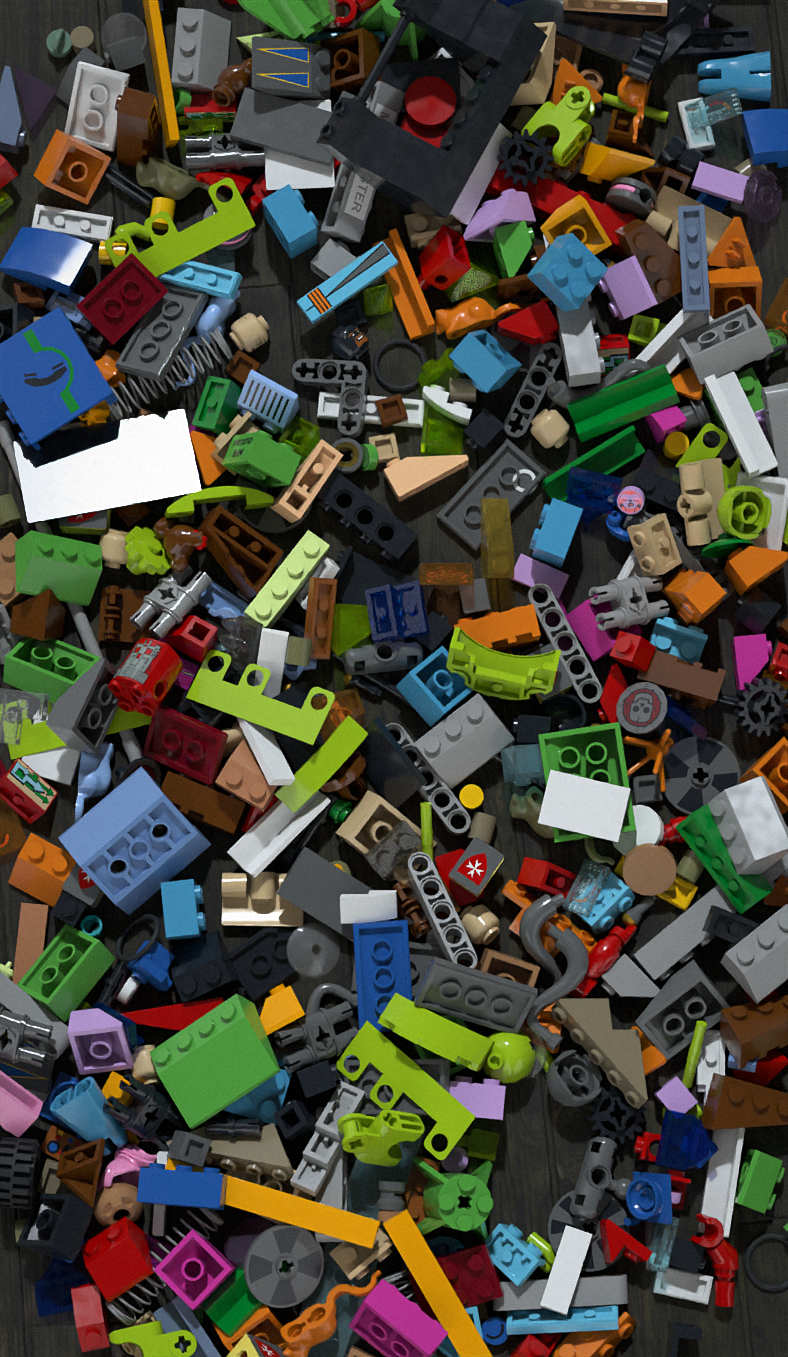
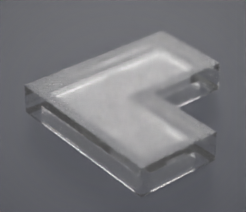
M0 688V742L20 745L23 718L46 721L50 694Z

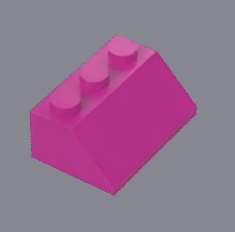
M384 1279L365 1298L349 1324L352 1330L385 1357H432L448 1334L438 1321L432 1320L421 1311V1308L416 1303L409 1301L394 1285L387 1283Z

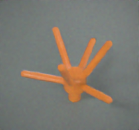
M667 729L662 738L655 739L654 741L628 736L622 737L623 743L646 748L647 753L645 757L627 770L628 776L650 759L656 760L653 773H659L660 790L664 793L666 786L663 757L668 754L669 748L674 745L672 738L669 737L671 730Z

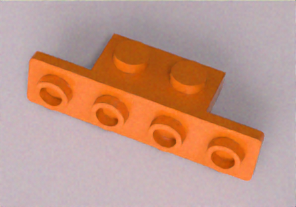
M509 880L501 893L522 908L509 926L511 931L520 936L521 918L526 909L539 898L530 894L524 885ZM557 913L549 918L540 930L541 942L553 959L560 950L555 947L557 940L547 934L552 925H555L563 932L567 928L574 932L582 940L588 954L597 943L589 932L577 928L563 914Z
M624 1312L619 1317V1330L571 1332L550 1355L552 1357H610L618 1343L631 1335L637 1322L627 1312Z

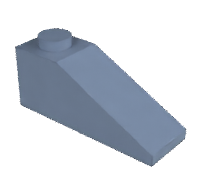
M5 66L0 82V150L18 154L20 146H25L27 131L24 128L13 73L9 66Z

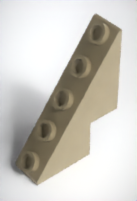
M558 999L551 1008L554 1019L558 1023L563 1024L570 1032L571 1038L587 1051L590 1060L601 1067L607 1074L610 1083L617 1086L623 1092L627 1102L639 1109L648 1100L639 1030H612L609 999Z
M274 1123L264 1126L263 1130L259 1129V1131H262L261 1136L238 1135L237 1138H230L229 1135H206L205 1126L189 1132L211 1140L203 1166L214 1164L229 1171L240 1169L255 1176H260L261 1174L271 1175L282 1181L291 1179L294 1175L291 1163ZM172 1140L166 1142L168 1147H170Z

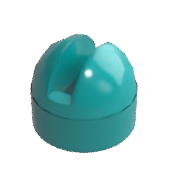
M95 915L86 916L81 922V930L96 938L103 931L102 921ZM95 923L98 924V926L92 931V933H87L91 930Z

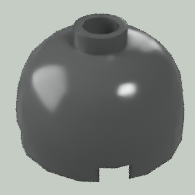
M575 1050L565 1051L551 1063L546 1075L547 1088L551 1096L560 1104L569 1107L583 1106L592 1101L601 1092L599 1082L602 1080V1074L598 1066L586 1054L583 1056L575 1054Z

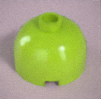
M740 485L732 487L725 492L717 506V519L722 529L733 537L746 540L757 538L760 535L758 533L769 525L772 515L771 502L762 493L764 491L761 488Z
M496 1030L487 1036V1038L494 1041L482 1066L483 1071L488 1077L500 1080V1083L505 1084L517 1082L529 1075L534 1067L536 1055L535 1050L532 1051L529 1043L531 1040L521 1030H519L518 1034Z

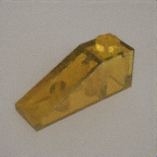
M481 498V578H514V547L508 498Z

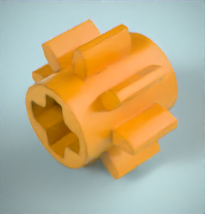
M104 400L78 417L81 419V422H87L88 426L106 423V419L110 414V407Z

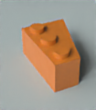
M681 568L662 584L660 590L677 609L678 612L676 614L685 625L690 624L691 626H696L715 610L726 595L723 588L709 573L701 571L694 573L690 569L686 572L684 568Z
M534 604L515 607L501 613H488L483 615L484 617L474 620L473 617L460 619L457 621L458 624L453 625V633L455 627H460L476 642L498 652L538 643L541 636Z

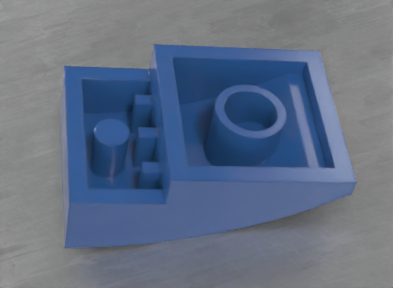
M788 109L743 111L741 125L752 166L776 162L777 168L787 167Z
M21 227L0 264V271L44 291L49 287L70 296L93 256V245L55 231Z

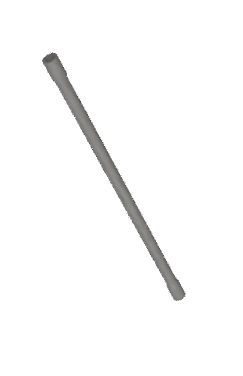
M0 421V443L7 454L22 491L13 440L16 438L9 421ZM48 521L35 523L38 532L53 535ZM67 602L86 652L103 658L83 606ZM133 729L120 731L123 747L130 763L135 759L145 757L142 755L143 750Z

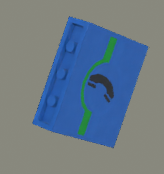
M57 307L0 344V403L5 401L9 408L5 411L14 425L18 423L22 431L19 432V435L26 446L32 445L38 451L42 448L38 442L102 401L105 400L111 405L118 400L60 307Z

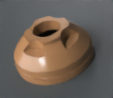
M118 1182L100 1190L95 1196L93 1208H95L94 1216L103 1227L108 1228L120 1220L113 1217L115 1212L120 1209H126L129 1211L126 1217L133 1223L136 1222L143 1211V1203L137 1202L138 1189L129 1183Z

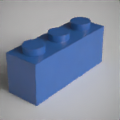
M149 1163L148 1168L140 1167L137 1202L224 1210L227 1176L220 1174V1169L204 1167L203 1172H192L193 1167L176 1165V1170L165 1169V1164Z

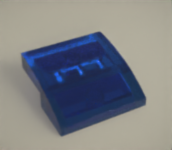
M419 580L396 586L387 584L365 590L373 642L399 640L430 633L422 582Z

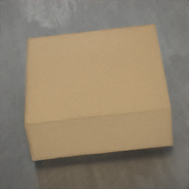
M395 432L369 437V444H373L377 449L378 464L400 458Z

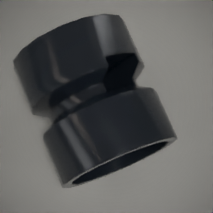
M675 135L665 146L656 163L661 167H669L685 174L692 179L697 171L699 162H703L706 156L695 148L689 149L688 143Z

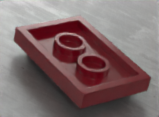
M131 253L75 306V309L113 346L168 293V289Z
M160 704L152 716L142 755L201 782L212 785L215 784L229 734Z
M486 1241L435 1257L464 1308L504 1296V1290ZM407 1267L406 1270L421 1311L431 1319L437 1318Z

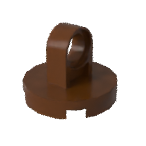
M358 749L349 756L320 788L323 792L337 790L345 801L361 800L365 794L366 787L360 774L366 766V760ZM351 782L355 786L354 795L350 793L349 789Z

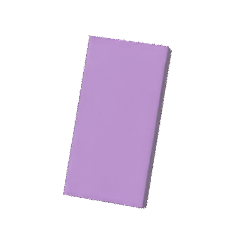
M700 161L691 188L741 204L750 177Z
M520 554L510 576L511 580L529 588L538 583L546 584L552 590L556 600L559 599L569 578L568 574L523 554ZM541 589L536 590L544 595H547L546 592Z

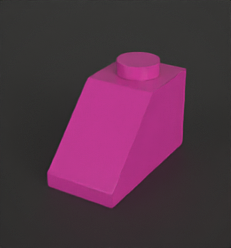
M675 404L645 416L657 443L665 441L670 433L682 432L687 422L685 415Z
M766 634L733 637L730 641L736 692L738 690L744 691V683H751L753 678L769 661V657H772L771 641H766Z

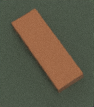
M21 903L12 981L16 985L45 950L49 905Z

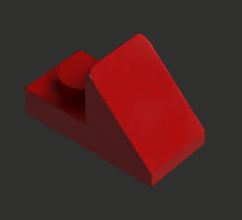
M602 1219L599 1223L605 1263H612L621 1249H624L622 1254L635 1263L637 1260L646 1262L653 1253L610 1219Z

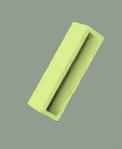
M308 530L244 611V622L260 633L263 628L271 629L299 594L325 555L328 557L330 545Z

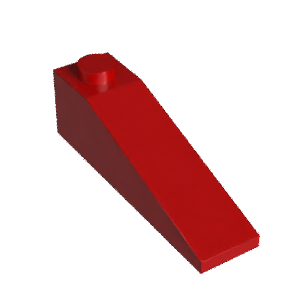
M224 997L115 1014L114 1017L121 1022L182 1031L225 1002Z

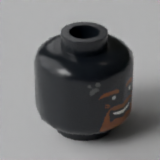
M341 325L331 335L334 339L331 343V349L341 360L360 362L370 351L368 347L369 338L356 325H348L347 327Z

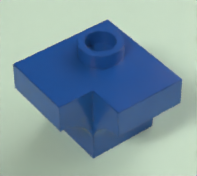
M150 940L144 941L139 950L136 952V954L139 951H141ZM156 941L145 955L129 962L126 967L133 972L132 977L142 984L147 983L155 991H168L173 983L169 978L168 968L175 956Z

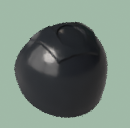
M558 693L542 702L541 713L553 714L552 732L583 728L586 723L587 713L584 705L573 694Z

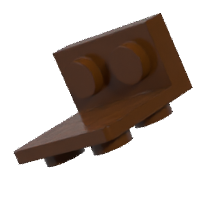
M545 244L534 246L533 255L530 256L529 272L546 252ZM528 274L498 281V300L511 301L512 299L520 298V295L530 293L531 296L543 294V292L527 277Z

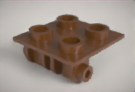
M119 586L102 588L98 641L136 643L142 638L152 639L148 629L153 625V618L142 631L134 627L129 621L143 605L144 597L152 591L119 589Z
M438 872L456 912H460L461 908ZM408 881L404 885L402 882L395 884L393 889L397 890V909L403 919L407 920L408 927L417 940L432 930V927L411 882ZM434 888L424 890L425 894L429 896L438 893ZM442 911L435 914L440 920L449 917L446 912Z

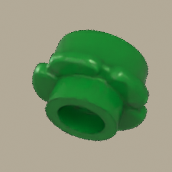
M341 798L333 804L329 816L334 819L336 824L344 822L352 812V802H346Z

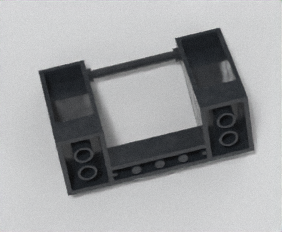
M395 0L392 6L400 12V20L357 97H341L334 105L333 113L328 122L322 127L316 144L402 210L448 218L548 35L525 15L495 0ZM409 23H414L476 76L478 75L472 89L468 91L460 111L454 116L450 129L442 138L439 148L378 117L366 107V101Z

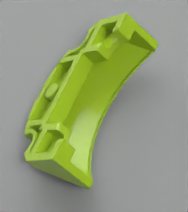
M455 627L446 667L451 673H457L464 678L466 686L479 693L507 700L530 699L531 694L539 692L547 694L552 691L561 650L556 649L549 653L533 656L505 654L481 645L469 637L460 627Z
M398 993L394 994L378 1020L379 1024L393 1030L396 1034L474 1071L481 1070L494 1042L426 1008L414 1005L413 1001Z

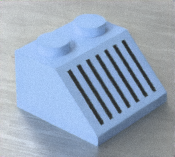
M252 369L237 402L241 416H244L249 411L252 413V416L249 418L250 421L253 422L256 419L263 423V427L273 434L280 432L283 435L300 408L299 398L296 393Z

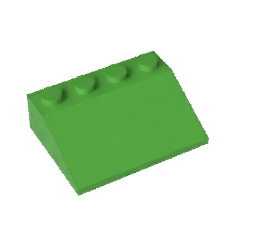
M619 722L538 735L546 786L550 770L630 788ZM631 792L620 834L637 831ZM552 827L555 843L594 838L593 836Z
M235 994L150 1051L158 1076L191 1129L196 1128L281 1071L255 1004L238 994Z

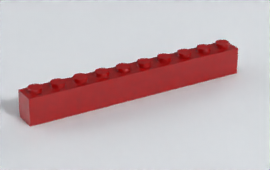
M407 113L399 126L438 148L441 145L442 138L448 132V129L443 126L434 129L422 128L414 124ZM499 162L485 190L486 193L499 198L501 197L500 194L508 189L527 192L534 215L544 220H547L557 208L580 194L588 202L612 243L607 249L626 257L614 231L638 219L635 215L620 213L611 204L592 200L589 194L583 191L575 192L559 180L551 181L546 178L545 181H542L538 178L537 186L535 187L531 182L527 183L526 188H523L522 182H518L516 186H513V178L505 181L504 175L506 171L499 172L498 167L503 164V162ZM514 170V172L520 175H525L522 171Z

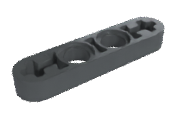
M546 343L540 348L504 421V432L511 438H519L527 431L548 388L545 384L542 386L534 385L531 381L532 374L540 371L545 374L546 380L554 376L562 359V350L556 343ZM552 348L555 350L554 355L557 356V359L550 360L547 367L552 368V371L549 372L545 367L537 366L536 364L539 361L543 365L546 359L543 351H549ZM524 395H530L534 399V407L529 410L523 409L520 406V398ZM514 409L521 414L529 415L528 420L524 416L522 417L519 424L523 427L522 431L517 430L515 433L510 431L511 426L508 425L509 421L514 422L518 416L517 413H513Z
M666 514L682 562L688 569L693 570L694 573L697 571L709 573L726 592L722 601H725L734 592L732 581L712 558L702 556L701 550L703 547L701 545H687L684 524L675 515Z

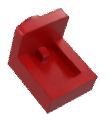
M779 642L767 674L772 675L773 678L781 682L788 681V645Z

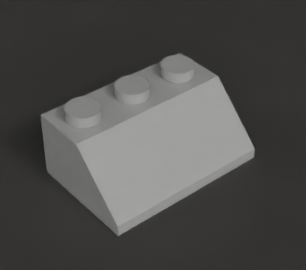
M178 8L171 79L173 92L181 87L189 90L191 95L212 94L220 73L228 67L231 21L204 9Z
M750 304L677 337L700 385L704 384V378L714 374L718 378L728 372L737 371L743 365L754 360H761L767 354L774 352L765 326Z
M478 693L414 744L450 789H453L515 741V739L484 698Z
M760 776L725 789L708 803L737 874H762L788 853V829L765 776Z
M788 904L726 952L721 960V964L756 1004L788 979Z

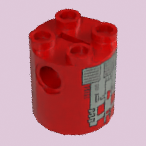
M142 638L136 642L108 684V688L119 700L118 706L125 712L133 710L152 717L183 670L182 660L169 644L151 638Z

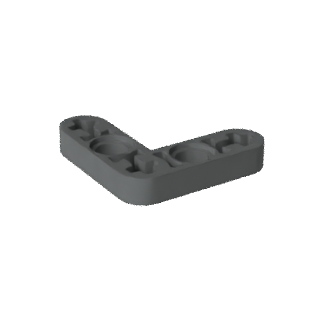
M300 359L296 361L292 367V374L298 383L311 386L341 387L338 429L346 438L358 437L362 433L364 426L369 373L366 367L358 361ZM307 366L309 371L318 372V379H316L317 376L314 373H306L305 377H302L299 371H303L304 367ZM328 367H335L337 369L335 378L325 379L324 371ZM342 368H344L346 373L351 374L355 373V369H358L362 375L357 376V380H354L351 375H343ZM354 393L360 395V401L357 405H347L346 400L349 395ZM348 412L353 413L352 420L356 424V427H352L351 431H348L344 426L350 422Z

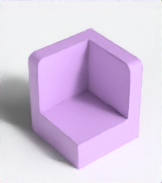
M677 1076L670 1079L654 1093L659 1102H662L676 1119L680 1118L698 1103Z

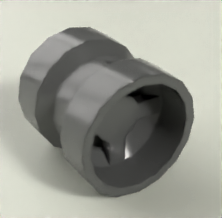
M379 1181L378 1190L381 1192V1195L377 1200V1209L403 1211L405 1202L402 1200V1194L405 1192L406 1183Z

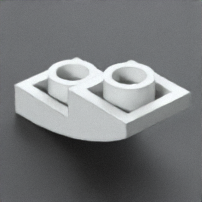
M430 385V387H423L422 398L442 415L469 426L472 409H468V405L461 402L448 403L449 392H445V388L441 386Z
M369 890L368 894H341V924L376 922L397 918V890Z

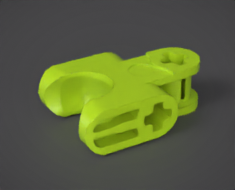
M576 86L566 93L558 105L547 101L525 125L521 135H523L525 129H528L530 136L537 131V139L539 140L544 137H558L559 140L552 150L554 161L560 166H566L591 135L592 128L587 123L595 114V106L591 100L589 90L583 86ZM525 142L530 147H536L532 143Z
M382 1110L377 1117L350 1113L342 1116L337 1121L338 1131L344 1134L342 1147L346 1152L354 1153L361 1162L389 1167L396 1166L403 1158L398 1143L417 1141L425 1131L424 1124L419 1116L413 1113L394 1110Z
M161 1320L116 1330L109 1334L110 1342L115 1345L131 1343L138 1346L143 1357H190L197 1347L195 1336L187 1330L164 1334ZM179 1337H182L183 1341L189 1342V1346L185 1348V1353H182L180 1348H175V1344L179 1342Z

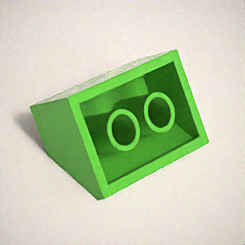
M31 530L15 542L16 592L36 596L51 588L59 601L88 606L102 572L101 546Z
M25 636L5 656L3 682L56 703L57 699L101 657L55 638L42 641Z
M65 924L17 986L56 1018L65 1023L70 1017L71 1011H75L116 958L100 940Z

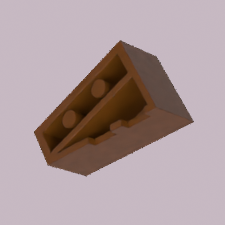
M125 87L123 94L118 95L115 103V110H117V163L136 168L137 161L148 164L162 122L156 95Z
M635 219L614 231L626 258L636 256L658 304L682 291L680 256L647 222Z
M220 505L208 512L198 528L199 532L203 531L205 536H207V549L246 600L258 595L284 551Z
M655 650L647 672L638 670L634 682L655 684L665 692L667 698L679 701L681 698L690 701V706L705 710L706 707L711 708L716 702L726 670L718 669L716 673L703 668L702 663L694 662V664L680 660L678 656Z
M167 772L161 790L185 817L233 836L236 835L247 807L246 803L229 792L227 795L217 792L218 788L213 785H208L204 782L201 785L193 782V778L185 774Z
M788 995L761 1000L758 1004L752 1002L721 1009L720 1035L739 1069L746 1067L747 1062L756 1057L761 1059L767 1056V1051L775 1047L782 1048L788 1045Z
M713 1073L699 1126L710 1130L788 1124L787 1093Z

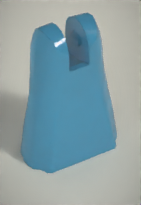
M770 51L734 58L708 60L698 64L697 74L699 76L716 77V79L699 81L698 91L709 95H729L731 97L733 94H737L738 98L770 102Z
M90 1076L77 1083L74 1091L70 1088L59 1094L50 1106V1111L88 1143L100 1138L106 1140L104 1156L112 1153L108 1137L117 1147H122L128 1142L126 1130L120 1127L119 1121L103 1112L104 1103L108 1105L109 1103L95 1079Z

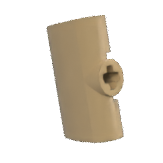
M664 185L652 208V212L645 222L671 248L680 252L677 209L679 206L704 204ZM704 205L708 259L733 219Z
M721 458L678 465L682 495L678 497L677 509L680 515L684 517L686 540L689 546L711 543V539H717L718 535L727 533L722 529L717 519L718 502L725 493Z
M261 872L254 878L248 873H222V925L303 926V910L276 894L287 874Z

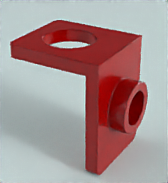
M642 1131L641 1137H636L634 1153H638L637 1159L668 1164L673 1138L671 1136ZM660 1140L664 1143L665 1152L661 1156L651 1154L649 1146L652 1141Z
M669 1169L668 1174H671V1185L682 1192L680 1203H672V1208L681 1210L684 1204L687 1183L691 1184V1179L684 1178L685 1172Z

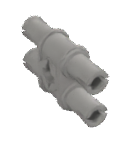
M188 565L186 571L180 573L172 571L167 577L160 578L159 584L149 595L144 597L143 605L129 621L134 627L142 631L156 614H161L148 631L155 639L158 638L159 641H162L169 630L175 624H181L182 618L193 606L198 604L199 596L212 583L211 578L206 573L199 571L186 587H180L193 573V570Z
M632 575L628 579H613L608 585L590 588L589 596L598 595L590 599L593 604L610 601L613 610L597 614L596 622L605 621L597 625L598 629L601 631L614 627L628 629L632 625H646L651 619L668 616L669 608L660 610V607L668 606L665 600L648 603L646 597L648 592L661 590L662 582L653 584L654 581L661 580V577L655 575L641 578L637 575Z

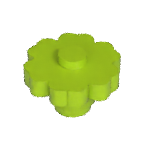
M135 526L125 536L127 543L125 550L128 553L126 566L133 574L141 575L148 572L154 575L157 572L163 575L170 568V558L164 551L163 542L156 538L152 529L149 527L141 529Z

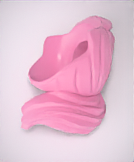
M130 1143L118 1147L114 1155L115 1160L108 1164L99 1179L97 1193L103 1188L110 1187L111 1184L118 1182L129 1183L138 1188L140 1167H148L149 1163H154L157 1155H149L138 1146Z

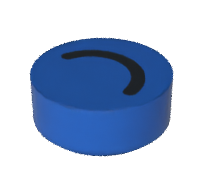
M491 1316L483 1322L481 1330L483 1338L487 1343L499 1345L506 1341L508 1335L506 1321L503 1318Z

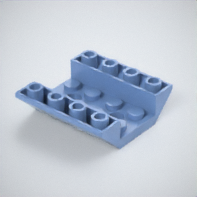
M142 766L58 837L85 873L116 906L128 915L161 888L162 882H169L212 845L194 824L192 825L168 799L159 785ZM158 824H164L167 826L166 833L159 837L152 834L153 828ZM116 860L125 862V868L120 872H113L110 868L111 864Z

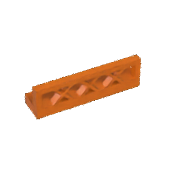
M393 229L389 231V238L373 243L372 248L383 241L398 261V265L383 276L409 340L412 341L435 332V322L398 231Z

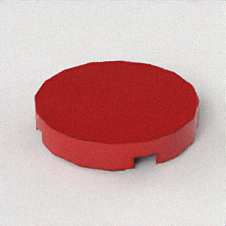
M426 76L417 79L409 86L405 93L404 108L414 124L422 128L434 129L451 120L456 109V95L453 88L446 81L438 77Z

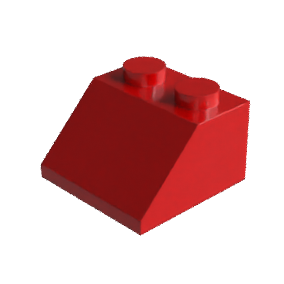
M126 1216L82 1245L85 1266L108 1302L154 1273L146 1234Z

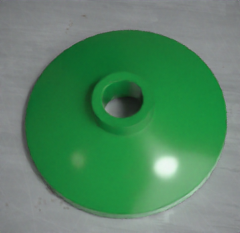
M728 533L718 535V541L703 548L701 554L707 558L728 557L740 547L745 550L749 546L755 547V544L751 540L734 538Z

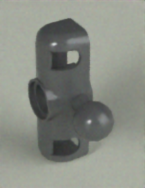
M375 617L367 624V630L374 637L375 644L362 645L357 649L348 647L342 656L345 673L348 675H360L414 669L423 661V648L417 640H413L411 643L385 640L384 635L388 631V624L383 618ZM379 653H384V654H386L389 658H388V659H382V658H380V657L378 656V654H379ZM417 656V663L407 665V657ZM365 661L363 670H354V662Z
M599 1136L589 1141L570 1203V1212L573 1215L587 1220L595 1218L598 1214L596 1210L602 1202L605 1188L614 1191L617 1198L626 1200L627 1188L632 1181L627 1178H621L617 1181L611 1179V1168L614 1162L612 1156L617 1150L615 1141ZM594 1142L601 1143L598 1153L591 1152ZM593 1171H595L599 1177V1181L597 1184H595L591 1178V1174ZM578 1195H585L583 1206L575 1205Z

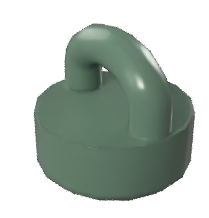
M64 29L55 30L47 37L46 44L51 55L62 58L70 54L73 46L70 35Z

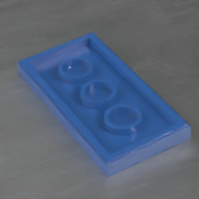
M407 920L352 923L359 1030L368 1021L380 1032L393 1031L379 1024L378 1020L395 993L412 1001Z

